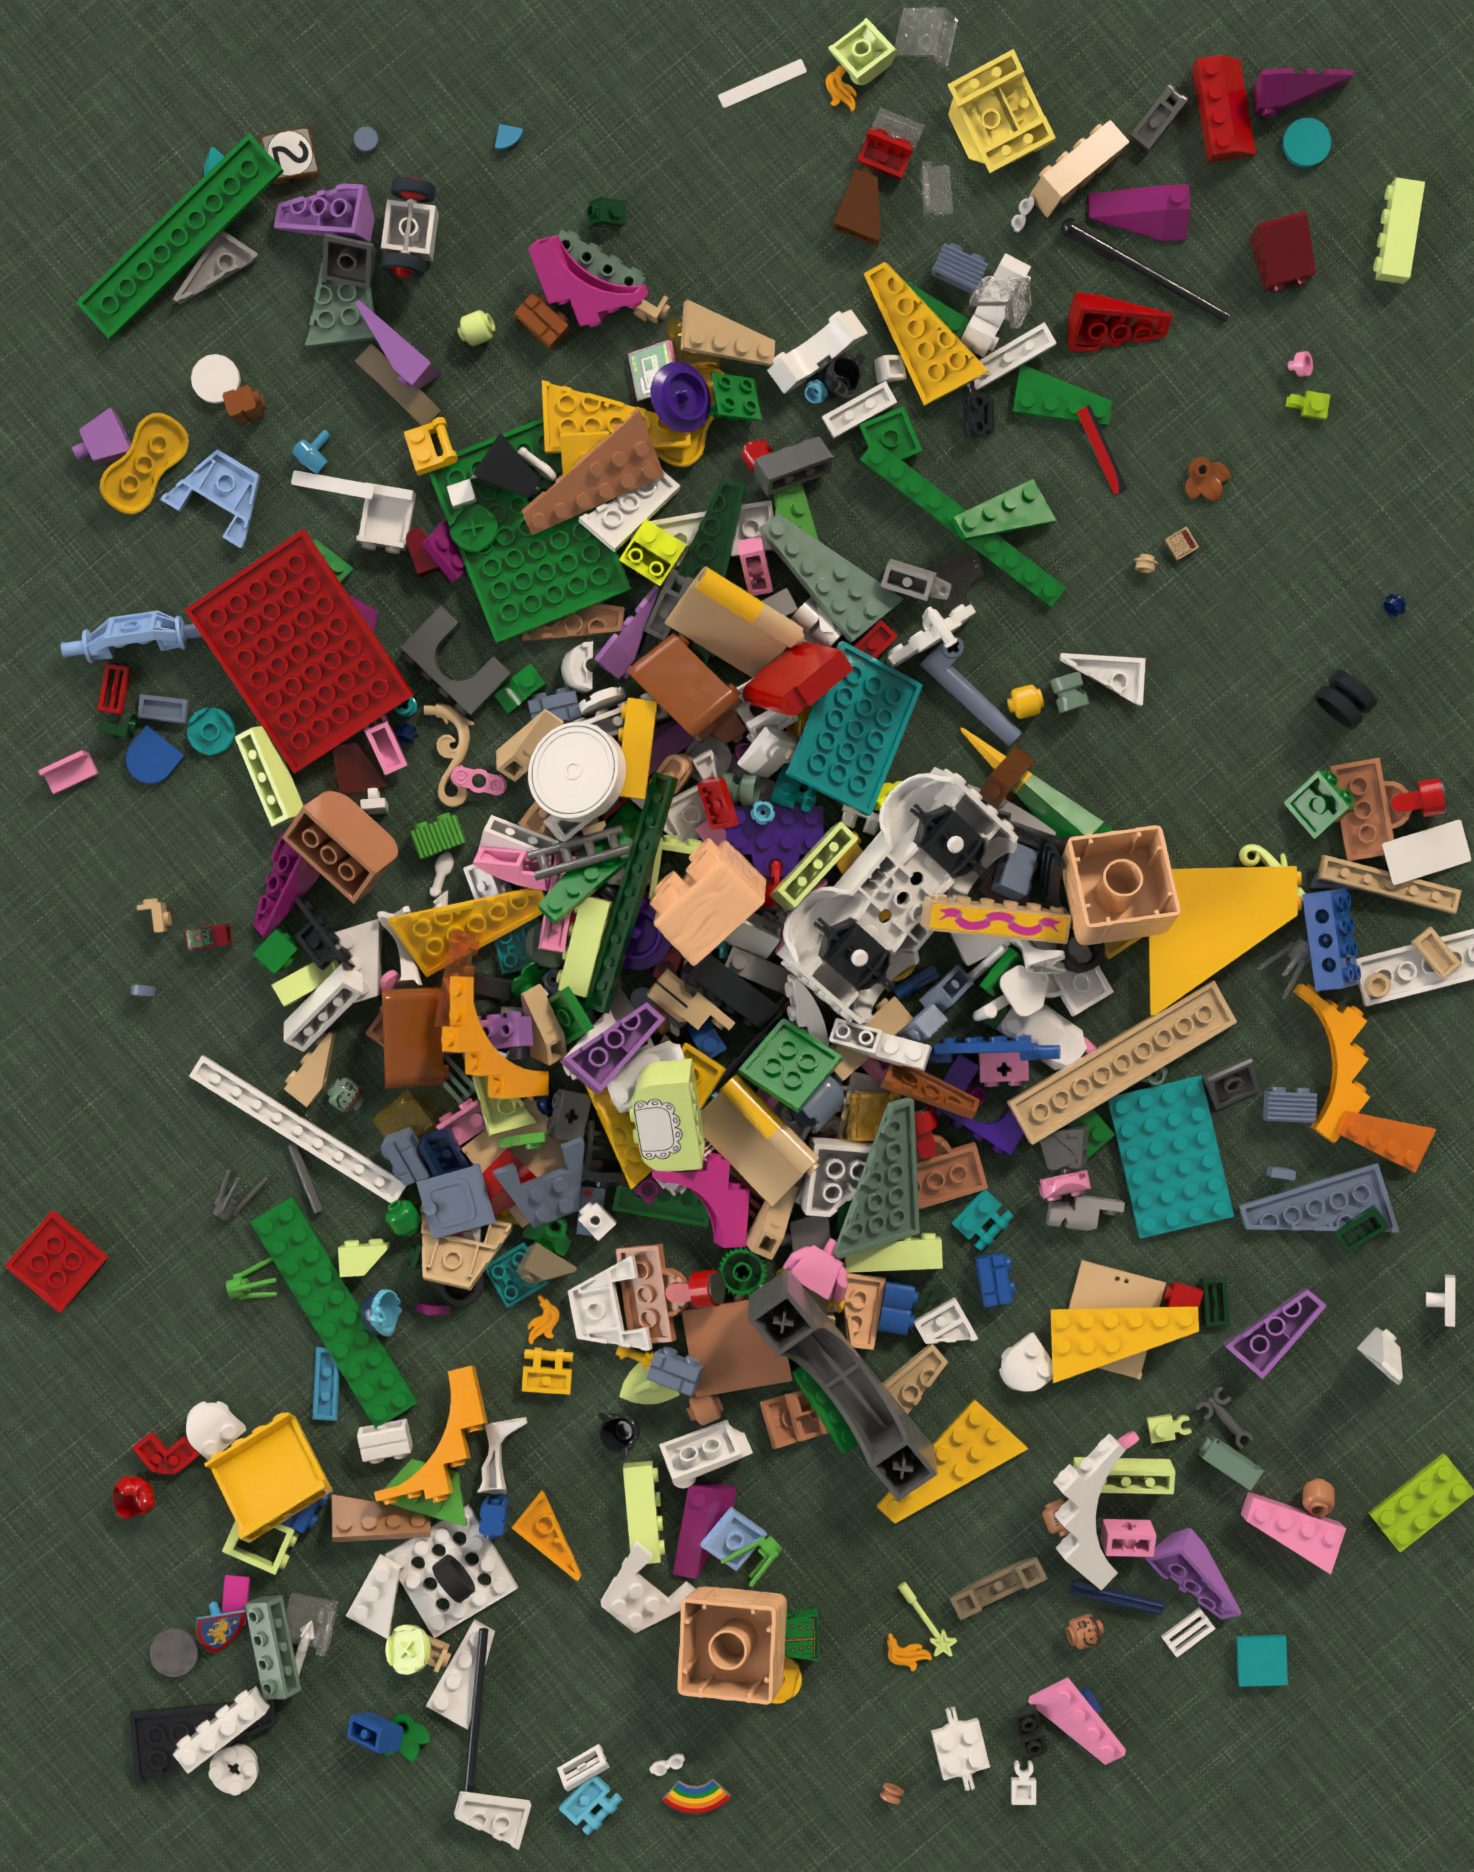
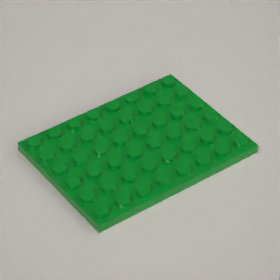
M543 418L502 434L516 452L522 447L526 448L539 460L549 465L555 472L556 479L549 481L524 460L540 480L538 484L542 486L535 498L552 487L563 474L561 454H545ZM497 436L456 452L458 457L456 463L428 472L449 526L450 520L457 510H454L447 486L470 479ZM471 481L478 502L475 504L487 507L495 515L498 523V535L495 542L482 552L469 553L459 547L458 549L496 644L632 591L617 552L614 553L579 523V517L586 513L587 515L592 513L598 506L532 535L521 512L534 500L532 497L526 499Z

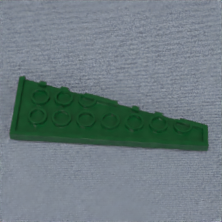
M721 479L710 502V506L688 548L687 554L679 566V575L695 579L706 566L727 579L747 484ZM674 584L672 590L679 593L682 586ZM672 628L670 635L672 633L678 635L679 632ZM648 633L639 654L636 656V661L640 660L664 640ZM684 636L690 642L688 645L690 650L708 667L711 652Z

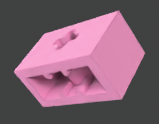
M762 536L738 541L739 556L748 593L756 596L773 592Z
M1020 1052L977 1053V1065L980 1066L978 1069V1081L980 1083L984 1082V1087L999 1086V1082L1008 1081L1009 1086L1023 1085V1081H1029L1028 1060L1021 1061ZM1002 1062L1009 1067V1070H1006L1004 1075L997 1071V1067H1001Z
M1103 1519L1100 1541L1106 1556L1154 1557L1156 1533L1150 1520Z

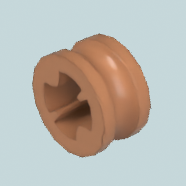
M884 1783V1791L880 1792V1797L889 1803L900 1804L901 1799L899 1797L904 1794V1791L896 1785Z

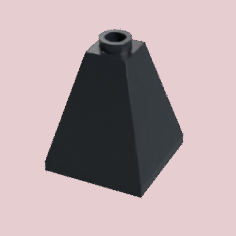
M500 433L470 477V480L475 483L526 499L529 497L534 499L542 487L538 484L540 480Z

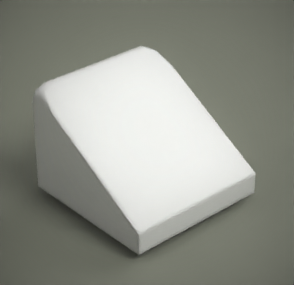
M883 355L874 360L877 383L907 379L905 364L901 355Z
M470 479L447 486L454 510L464 505L478 503Z

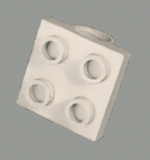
M812 596L790 619L803 627L802 633H804V638L802 641L832 647L843 635L834 623V632H821L817 604Z

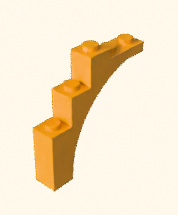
M450 976V1026H442V1051L465 1052V1074L488 1075V1097L508 1099L549 1095V1071L527 1070L513 1064L503 1057L487 1038L481 1027L474 1005V977Z
M1298 984L1293 992L1311 1005L1319 1016L1325 1028L1332 1055L1330 1089L1326 1101L1316 1118V1123H1313L1310 1127L1328 1141L1335 1143L1341 1136L1335 1133V1130L1345 1110L1359 1113L1370 1098V1096L1364 1093L1367 1089L1357 1081L1352 1083V1080L1369 1059L1363 1055L1365 1051L1355 1043L1350 1045L1367 1020L1362 1017L1364 1013L1355 1006H1342L1338 1011L1339 1006L1328 998L1323 1000L1319 997V991H1316L1315 987L1310 984L1306 986Z
M475 1366L448 1371L451 1388L450 1414L438 1447L425 1465L411 1478L399 1486L374 1492L376 1502L383 1501L384 1505L399 1502L398 1497L407 1495L408 1499L422 1496L421 1491H424L425 1499L433 1498V1503L448 1500L447 1495L454 1493L447 1464H450L451 1468L465 1465L464 1460L471 1458L465 1429L468 1430V1433L482 1430V1425L488 1424Z

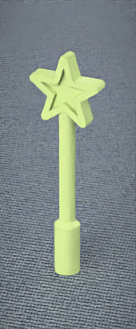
M901 1583L898 1589L907 1602L912 1604L934 1635V1637L929 1638L930 1642L936 1646L934 1655L938 1656L940 1653L945 1652L951 1657L950 1646L955 1644L957 1639L947 1638L944 1629L939 1633L916 1601L917 1598L907 1583Z

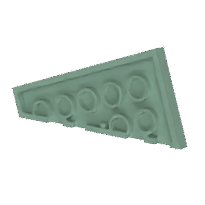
M322 262L305 347L311 348L375 340L374 334L355 304L359 300L375 314L372 284L370 289L322 279Z
M778 513L758 529L760 534L849 643L853 642L903 600L902 597L892 590L880 587V582Z

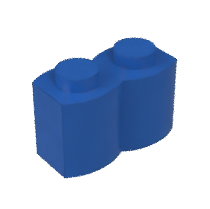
M886 1280L878 1331L907 1335L908 1329L912 1330L914 1315H911L912 1306L917 1305L918 1292L915 1291L914 1285Z

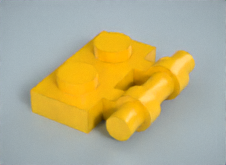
M537 1347L534 1350L525 1349L524 1359L534 1360L533 1366L523 1367L522 1391L570 1395L572 1369L563 1368V1361L573 1362V1352H564V1349L546 1351ZM541 1360L555 1361V1368L541 1367Z

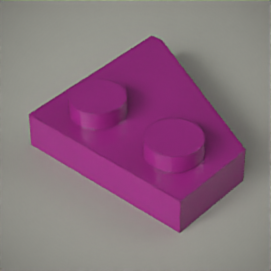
M445 518L421 545L449 580L453 582L466 570V566L458 546L452 540L450 526Z

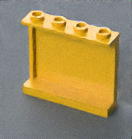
M289 1412L276 1415L272 1422L266 1426L262 1425L255 1428L251 1435L245 1439L240 1438L234 1441L230 1448L213 1454L210 1460L204 1463L205 1467L212 1470L240 1528L237 1530L240 1539L248 1543L333 1491L296 1416Z

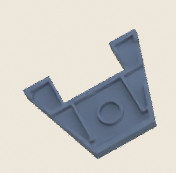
M581 1137L560 1144L566 1164L565 1167L527 1182L520 1183L516 1166L513 1163L493 1170L494 1176L534 1228L579 1210L585 1145Z

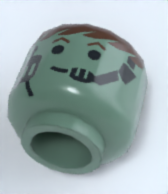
M346 1077L341 1080L337 1078L327 1092L329 1103L343 1113H349L352 1109L357 1111L364 1101V1098L361 1097L363 1088Z

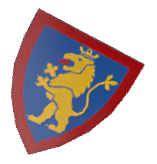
M211 1602L209 1604L211 1615L197 1617L196 1635L199 1642L207 1650L218 1653L242 1629L246 1610L221 1614L218 1602Z

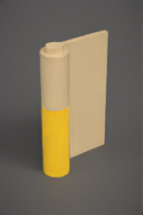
M706 566L696 576L665 621L666 625L752 678L780 655L787 646L789 648H792L794 645L798 646L804 638V633H802L803 627Z
M738 1074L733 1076L721 1088L720 1093L700 1112L704 1137L726 1160L730 1161V1164L771 1206H774L805 1173L810 1176L820 1166L817 1163L820 1158Z

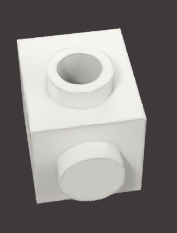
M589 1201L579 1211L582 1215L578 1220L598 1241L616 1225L617 1221L598 1201L593 1205Z

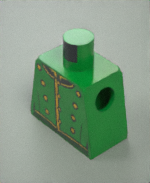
M817 1608L787 1614L785 1657L819 1661Z

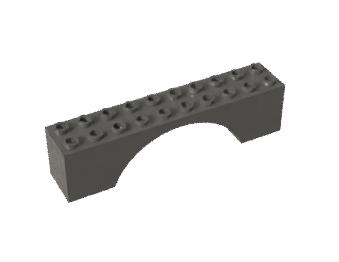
M789 1268L749 1295L748 1320L778 1356H785L795 1361L825 1391L852 1430L864 1453L868 1466L897 1501L938 1475L935 1447Z

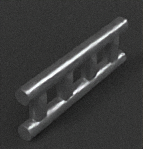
M615 826L527 852L529 861L537 860L540 870L533 872L535 880L538 881L629 854L628 844L620 846L617 836L624 834L622 826ZM608 839L611 849L597 853L594 843ZM584 846L587 856L573 860L570 850ZM561 853L564 863L550 867L547 857Z

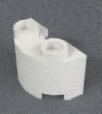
M593 641L584 642L567 652L562 661L561 672L565 686L582 694L592 690L593 672L587 670L586 662L593 658Z

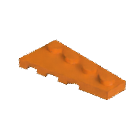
M1345 1110L1335 1133L1412 1172H1416L1437 1129Z

